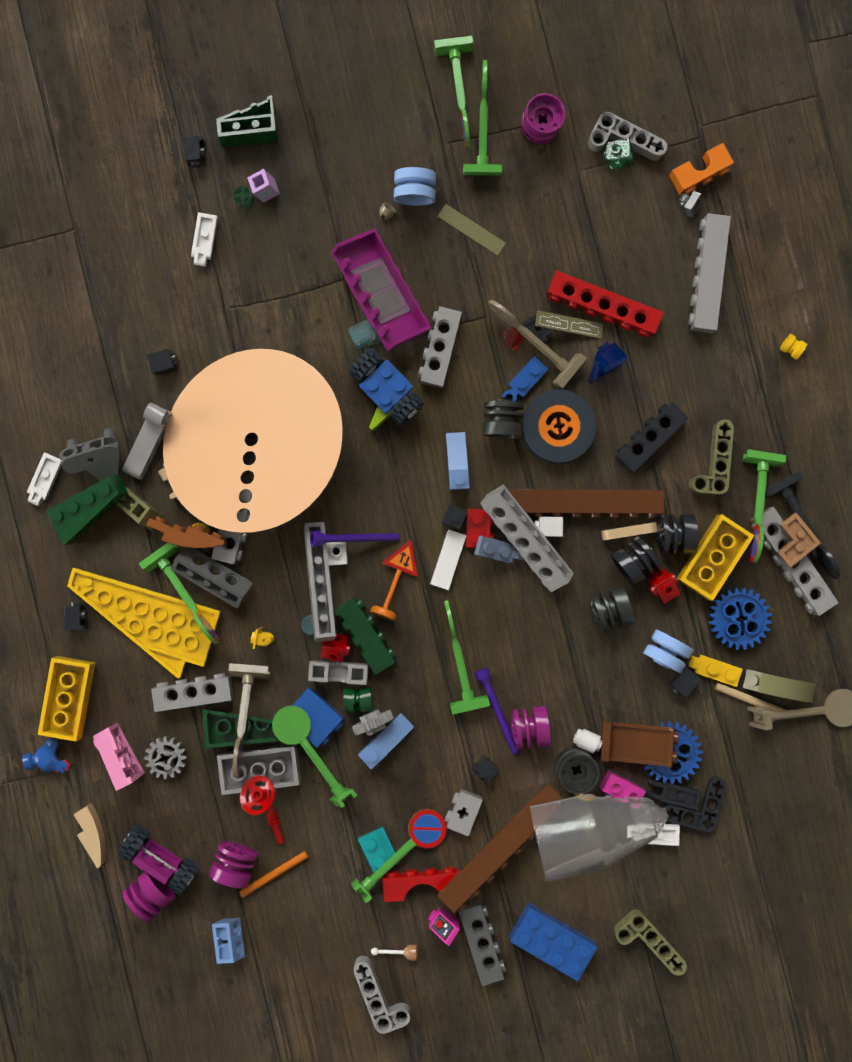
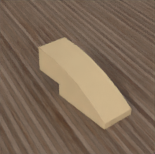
M90 803L76 812L74 816L83 829L77 836L96 867L99 868L105 863V837L98 814L93 804Z

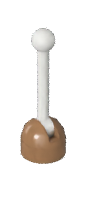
M408 945L404 950H378L374 947L371 953L372 955L404 954L407 960L417 961L418 946Z

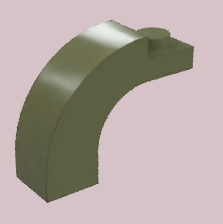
M747 669L743 688L812 703L816 684Z

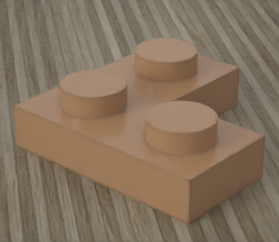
M797 513L792 514L779 525L791 539L789 543L777 551V554L788 567H792L821 543Z

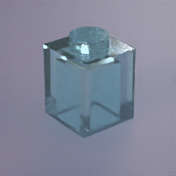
M368 319L348 328V332L357 349L377 339V332L372 328Z

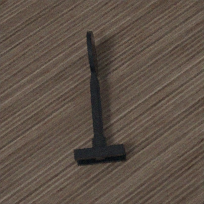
M800 471L765 490V499L780 493L783 499H786L792 511L799 515L818 539L791 489L793 485L803 478ZM819 544L815 547V551L821 565L830 577L835 580L840 578V570L835 559L826 547Z

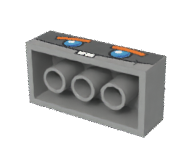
M297 744L243 750L238 778H234L232 774L234 751L222 752L217 756L222 795L241 793L243 785L250 778L259 775L269 778L274 788L296 786L301 782ZM260 781L255 784L257 787H265L266 782Z

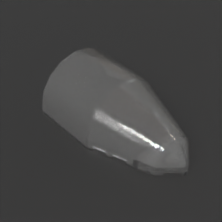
M586 794L530 807L547 882L607 869L658 838L668 819L665 808L654 804L649 798L624 796L623 798H612L609 795L594 797L592 794Z

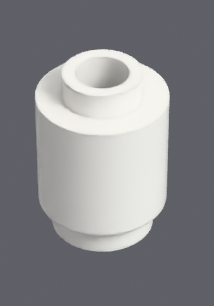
M579 728L572 742L577 747L592 754L595 751L598 752L602 745L601 736Z

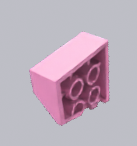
M118 723L93 736L94 745L101 754L116 791L133 783L145 773Z

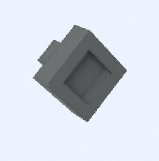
M696 191L691 196L683 193L679 199L681 201L680 205L685 208L686 215L692 218L703 202L701 193Z

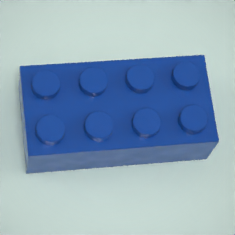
M529 902L509 934L510 942L576 981L580 979L597 949L593 939Z

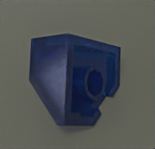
M606 342L598 347L599 351L595 354L589 374V383L622 366L628 360L627 355L615 342L610 345Z

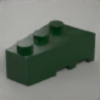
M272 95L268 96L267 100L257 104L256 102L252 103L246 109L241 111L238 109L216 119L218 139L222 148L278 141L276 109Z

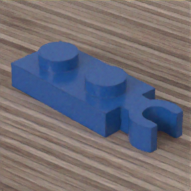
M534 356L508 384L512 389L505 391L502 398L504 399L506 395H511L513 401H516L517 395L523 398L547 372L548 368Z

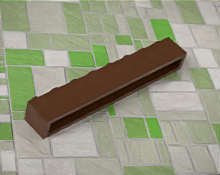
M509 490L526 513H532V517H544V513H551V517H563V513H570V517H582V514H589V517H601V514H609V517H620V514H628V517L637 518L639 514H647V518H659V514L664 513V490Z
M546 784L437 896L453 913L456 910L461 912L467 905L465 901L470 896L474 898L481 891L479 887L484 882L488 884L495 877L493 873L498 868L502 870L509 863L507 859L512 854L516 856L523 849L521 845L526 840L530 842L537 835L535 831L539 827L544 828L550 822L548 817L553 812L557 814L563 809L562 803L565 800L549 784Z

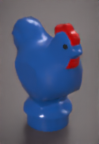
M53 737L47 739L45 745L41 746L35 755L28 752V754L22 756L25 770H33L35 766H38L45 772L60 771L64 773V771L69 770L70 763H68V760L62 761L57 758L56 751L59 747V741Z

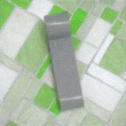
M610 112L601 114L588 140V147L594 152L601 151L609 138L653 161L660 160L667 150V143L662 138ZM602 121H608L611 126L605 127ZM619 130H625L627 135H621ZM593 138H600L602 143H595ZM636 138H642L644 144H638Z
M151 402L148 404L143 414V418L146 420L123 466L124 473L139 480L144 477L165 434L167 421L170 415H173L172 412Z
M367 956L358 957L354 964V975L377 1032L385 1034L406 1026L410 1021L409 1006L406 1003H398L389 1007L371 960ZM360 965H362L363 967H366V971H365V974H366V975H365V976H364L363 968H362V967L359 968ZM367 982H371L375 986L369 989L365 986V984ZM377 1000L381 1002V1005L376 1007L372 1005V1002ZM402 1011L406 1013V1016L401 1018L397 1016V1013ZM386 1019L388 1023L383 1025L379 1023V1020Z

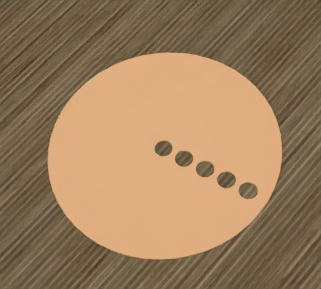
M252 349L236 352L215 361L188 383L172 408L171 412L173 415H170L168 418L163 441L166 475L170 486L181 504L196 518L210 526L229 532L251 533L278 527L292 520L305 511L320 496L329 483L339 460L343 426L335 394L327 381L313 366L283 351ZM249 433H255L258 436V442L254 446H247L245 443V438ZM247 452H254L256 455V461L252 465H246L243 462V456ZM247 470L254 473V480L250 484H244L241 481V475ZM245 489L252 492V499L248 503H242L239 500V494ZM243 508L250 511V518L246 522H240L237 519L239 510Z

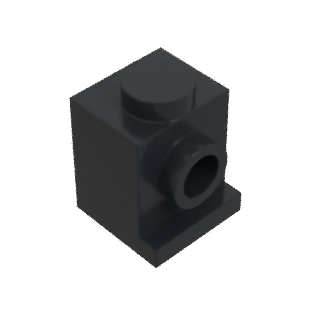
M203 136L183 137L186 163L193 168L202 167L204 165L203 158H206V142Z
M536 315L523 322L522 326L531 331L543 343L549 340L548 336L551 334L549 328L541 327L542 331L539 333L535 331V327H537L535 326Z
M70 602V606H64V630L88 629V625H85L87 610H85V606H82V602Z
M484 754L471 767L479 779L482 781L487 780L488 782L499 771L498 767Z

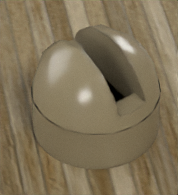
M383 203L379 209L380 217L384 215L385 220L391 219L396 212L387 203Z

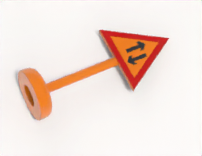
M411 540L382 562L385 565L396 568L397 571L384 606L375 605L370 609V613L378 617L395 621L396 614L388 610V606L401 572L403 571L418 577Z

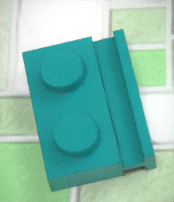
M384 826L358 838L373 873L396 853Z

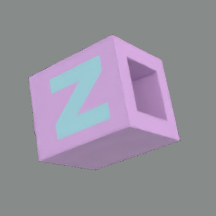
M265 169L248 177L253 194L263 203L280 194L275 179Z

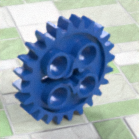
M733 588V593L730 590H726L727 596L720 593L721 600L714 599V602L717 604L716 607L710 606L714 613L708 614V616L713 617V620L708 623L714 624L710 631H717L714 637H722L720 643L724 644L727 642V647L729 648L734 644V649L736 650L739 649L740 645L742 649L746 650L747 644L753 648L754 641L760 644L759 637L766 638V635L763 633L764 630L770 631L766 624L772 623V621L767 620V617L771 616L772 613H766L770 606H763L766 600H758L760 594L756 593L753 595L752 589H749L746 593V588H741L740 592L738 588ZM736 602H739V610L736 606ZM749 602L752 606V609L750 612L746 613L744 610V606L746 603ZM731 605L733 612L728 616L725 613V608ZM739 616H743L740 622L736 620ZM752 621L755 627L753 631L749 632L747 625ZM734 624L736 631L730 635L728 627Z
M668 720L667 727H676V732H679L678 744H675L674 752H678L679 756L687 760L683 761L678 758L677 761L680 763V767L675 770L667 766L648 764L644 766V769H651L649 775L656 774L655 779L657 781L660 777H663V783H666L667 779H670L671 784H674V779H678L679 783H682L681 777L684 776L685 779L689 780L687 774L695 775L693 768H700L696 761H702L698 754H702L703 751L697 748L702 744L701 742H695L698 739L697 735L691 736L693 729L686 731V724L680 728L678 721L672 726L671 721ZM682 744L689 745V750L686 753L679 751V747Z

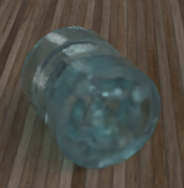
M312 614L306 616L301 622L302 630L310 635L314 634Z

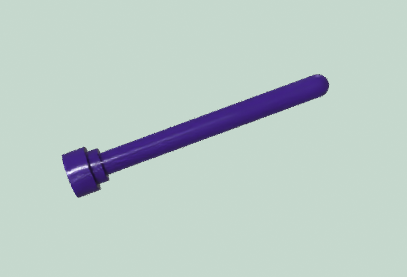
M311 531L310 544L312 547H320L330 542L398 541L400 536L397 533L325 535L320 531Z
M488 667L474 673L476 680L484 686L514 755L519 754L510 727L489 681L491 674Z

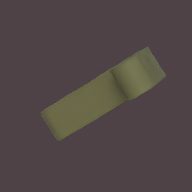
M725 419L714 424L712 428L708 476L699 475L691 478L689 489L693 493L720 495L728 490L734 426L731 421ZM723 426V428H726V431L723 432L719 427ZM719 443L725 446L724 453L718 451L717 446ZM717 462L723 464L724 469L722 472L717 471ZM697 479L703 482V487L701 490L697 489L695 486V481ZM716 481H719L722 484V489L720 491H717L714 488V484Z
M638 909L630 911L614 926L613 932L620 944L628 945L639 936L671 973L680 976L686 972L687 965L682 956L642 911ZM642 917V921L639 924L633 923L635 918ZM622 930H627L628 933L626 936H619V933ZM649 932H655L652 938H646V935ZM663 946H667V947H668V949H667L666 952H664V953H660V952H659V950H660L661 947H663ZM672 957L677 963H679L678 966L672 963Z

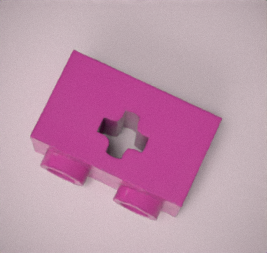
M610 770L607 771L600 785L602 791L635 808H638L646 793L641 786Z

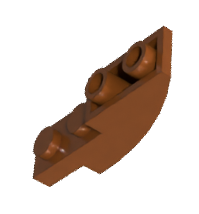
M158 516L155 519L149 518L147 526L164 532L161 540L179 546L211 548L226 545L228 542L223 540V535L213 532L211 535L205 532L206 528L197 524L194 527L188 526L187 531L184 532V527L177 524L170 526L166 524L167 520Z

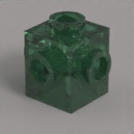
M616 139L612 142H607V150H604L605 162L609 163L611 169L634 166V151L630 139Z

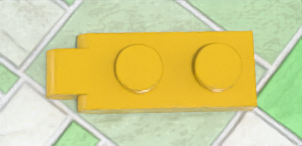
M701 654L699 658L691 656L688 667L695 669L694 673L735 687L738 685L743 670Z

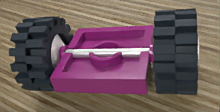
M136 824L125 838L117 854L128 862L135 857L132 862L163 884H166L173 874L174 877L167 888L180 896L193 879L200 865L187 857L178 869L182 859L151 838L146 845H143L150 832Z

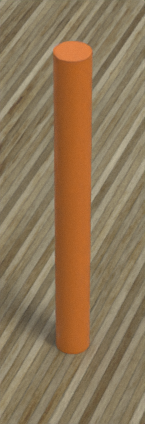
M303 851L248 885L247 888L240 890L241 897L244 898L307 859L308 854L306 851Z

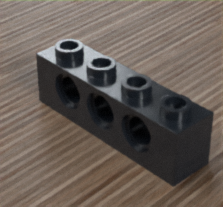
M673 402L669 405L663 404L657 410L659 414L655 418L651 416L644 423L646 427L641 432L637 430L630 437L632 441L628 445L624 443L617 450L619 454L615 458L630 473L635 472L689 419ZM661 418L668 421L667 428L660 426ZM647 432L654 434L655 439L653 442L646 439ZM634 445H638L641 448L640 455L633 453L632 447Z

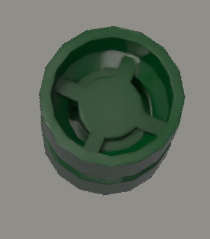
M371 686L360 687L357 691L355 688L343 689L345 714L356 713L357 710L361 712L373 711Z

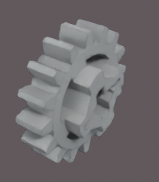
M377 709L359 717L361 722L354 725L352 729L355 735L366 732L369 736L385 729V723L394 717L391 710L380 713Z
M165 736L163 741L159 737L156 739V743L151 742V748L146 749L149 755L144 757L145 760H149V763L145 766H151L150 773L157 772V778L162 774L164 779H167L169 774L172 778L175 777V771L180 773L182 771L180 767L186 766L183 760L187 758V755H183L186 748H180L182 742L180 741L176 744L175 737L169 741L168 736ZM167 745L173 747L175 750L168 748ZM156 749H158L157 757L154 758V752ZM164 755H165V756H167V755H168V756L172 755L168 760H167V759L159 760V759H161L162 756H164ZM176 757H178V762L174 767V760Z

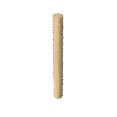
M718 682L715 685V690L755 706L770 709L773 712L786 710Z

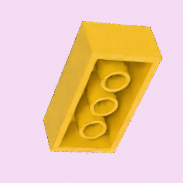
M716 515L698 543L696 554H691L677 576V581L705 599L713 601L755 535L724 515Z
M60 656L51 658L38 735L70 741L82 739L95 662Z

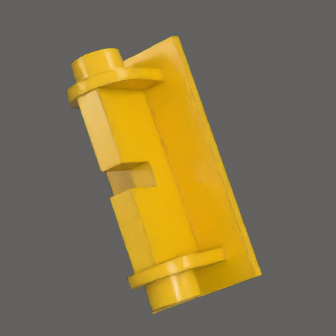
M263 627L256 629L255 632H252L250 642L253 644V649L271 644L274 641L273 634L263 632Z

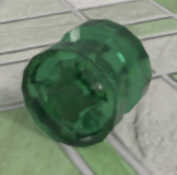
M240 186L235 189L233 197L238 207L242 209L250 208L254 203V196L251 190L246 186Z

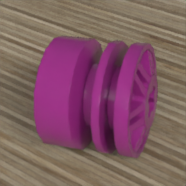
M548 93L538 94L530 99L521 118L522 133L529 141L536 144H545L556 137L566 114L561 100Z
M546 706L532 707V716H528L526 709L522 708V717H519L518 709H512L511 728L517 750H523L522 741L524 740L527 749L531 748V740L535 739L538 748L551 746Z
M228 841L220 842L218 845L219 851L215 854V857L220 861L213 862L209 873L210 878L229 887L247 888L252 875L248 869L254 867V861L257 859L258 853L243 844Z
M143 872L138 877V882H132L130 887L123 891V898L135 915L146 922H150L160 912V907L165 908L175 899V892L167 888L168 881L166 884H163L147 872Z

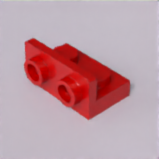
M467 509L466 547L476 548L479 536L494 539V533H490V525H494V520L482 509Z

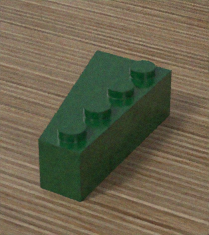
M119 475L109 476L46 511L63 546L74 544L79 540L78 538L86 533L96 521L100 520L103 514L122 499L128 491Z
M353 597L333 611L336 616L340 615L342 625L351 633L353 642L358 649H361V654L376 675L394 664L396 655L391 647L387 648L384 644L386 639L382 632H377L374 628L376 623L370 614L367 616L363 609L366 607L362 600Z
M203 710L205 749L235 746L238 738L239 714ZM247 716L243 745L279 741L272 731L273 719Z

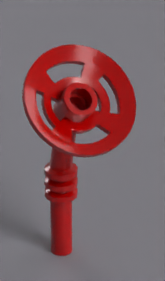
M254 776L241 789V806L245 812L251 815H260L267 811L268 822L273 828L277 844H283L284 838L279 825L278 812L272 806L275 798L274 785L265 776ZM263 781L266 782L265 787H257L255 783ZM250 789L251 791L249 793V802H247V793ZM254 805L263 807L261 810H252L251 808Z

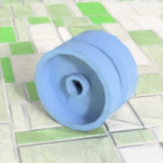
M406 167L395 171L394 183L398 185L394 188L395 202L410 206H424L435 202L436 190L432 187L436 185V173L433 170L420 167Z
M656 629L651 638L655 643L661 645L660 648L648 644L643 653L663 667L671 668L681 674L686 665L676 656L679 655L689 659L694 649Z

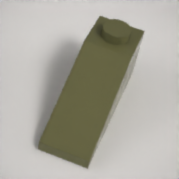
M126 487L128 493L116 505L138 524L152 531L153 528L147 526L149 518L155 519L156 516L162 518L163 515Z

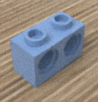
M240 917L222 919L213 923L212 930L217 964L234 963L245 957Z

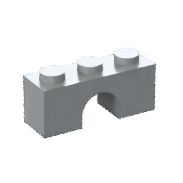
M311 660L309 662L308 681L346 682L347 684L367 685L369 665L368 663Z

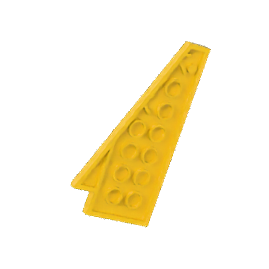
M72 568L67 586L179 679L182 677L186 662L202 667L205 666L212 642L198 626L193 612L182 599L78 568ZM196 604L198 611L206 618L215 631L221 611Z

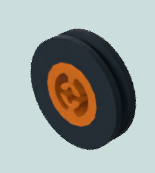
M551 390L539 395L530 403L522 419L523 440L527 448L540 460L553 464L567 463L581 456L590 447L596 431L595 416L590 405L581 396L568 390ZM562 414L569 419V422L562 417L558 419L559 425L563 426L560 429V435H563L567 429L571 430L568 438L555 440L548 435V432L554 436L559 435L558 428H554L557 424L556 418L550 425L546 424L549 416Z

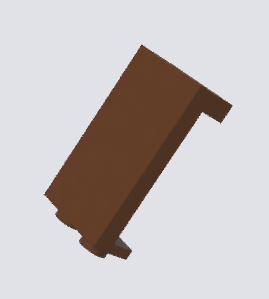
M605 721L603 722L601 761H618L672 768L674 763L677 764L678 752L674 751L675 744H678L679 732H676V727Z

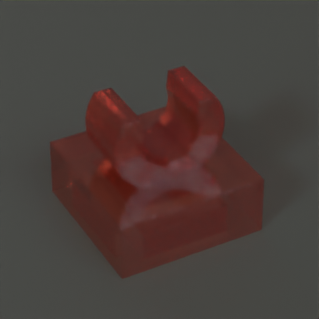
M504 327L501 332L506 339L505 343L507 346L516 351L524 338L518 329L513 327L510 330Z

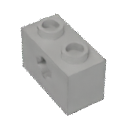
M460 788L459 793L455 792L452 803L454 806L452 811L448 810L445 821L447 822L448 829L469 836L482 803V796ZM463 807L466 808L467 813L460 815L459 810H462Z

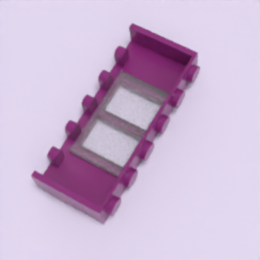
M375 228L335 245L331 253L387 352L424 336L431 329L429 320L421 311L418 301L413 297L409 285L405 283L400 269L396 267L390 252L385 248L382 238L377 234Z

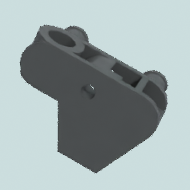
M106 428L103 431V437L81 444L75 439L68 440L66 443L67 448L59 454L62 461V469L69 474L86 470L99 481L109 476L118 475L119 441L115 438V430Z

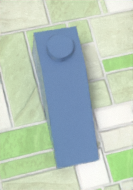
M465 432L446 433L449 489H469Z
M400 713L385 729L359 751L358 756L372 769L414 726Z

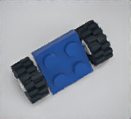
M371 348L366 353H363L361 357L357 358V361L353 363L348 372L360 384L359 387L385 414L391 410L389 415L399 426L405 425L414 415H417L425 402L415 391H412L414 387L388 360L383 362L384 359Z

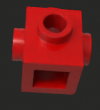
M665 569L654 573L653 576L648 578L651 584L649 586L651 593L657 596L664 604L681 594L676 586L678 583L673 573L669 574Z
M336 633L334 640L323 641L320 658L343 663L344 656L349 655L351 647L350 644H347L349 636Z

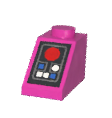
M439 906L437 911L433 910L428 918L430 921L429 928L445 944L450 946L460 930L459 918Z

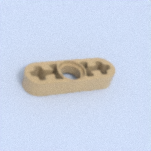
M654 522L601 531L602 539L609 540L657 532V524Z

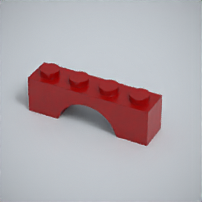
M445 867L444 870L427 868L421 872H417L416 869L406 870V873L388 871L387 874L383 875L384 902L404 901L407 892L419 884L431 885L440 892L460 872V869H456V867Z

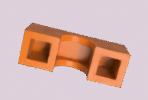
M724 143L708 150L702 158L706 164L705 170L698 171L694 169L690 161L671 171L669 176L679 195L685 192L690 194L697 189L696 186L703 184V186L707 185L718 174L721 177L730 172V167L734 162Z

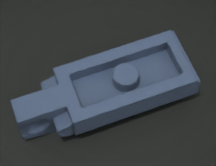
M479 536L475 555L507 563H513L514 559L524 561V558L519 555L513 544Z

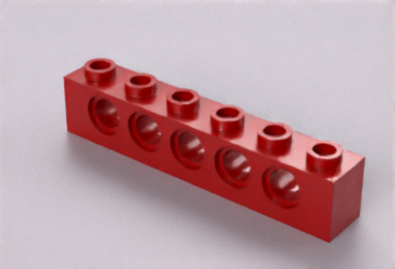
M557 270L546 294L553 302L560 303L561 301L567 303V307L571 309H582L589 316H600L607 323H618L621 325V328L631 331V329L636 330L639 335L646 338L652 337L656 333L664 313ZM563 289H572L573 295H565ZM586 294L590 297L591 301L585 303L582 301L581 296ZM599 302H606L608 304V309H601L599 306ZM617 309H624L626 312V316H619L617 314ZM636 315L643 317L644 322L642 324L635 321Z

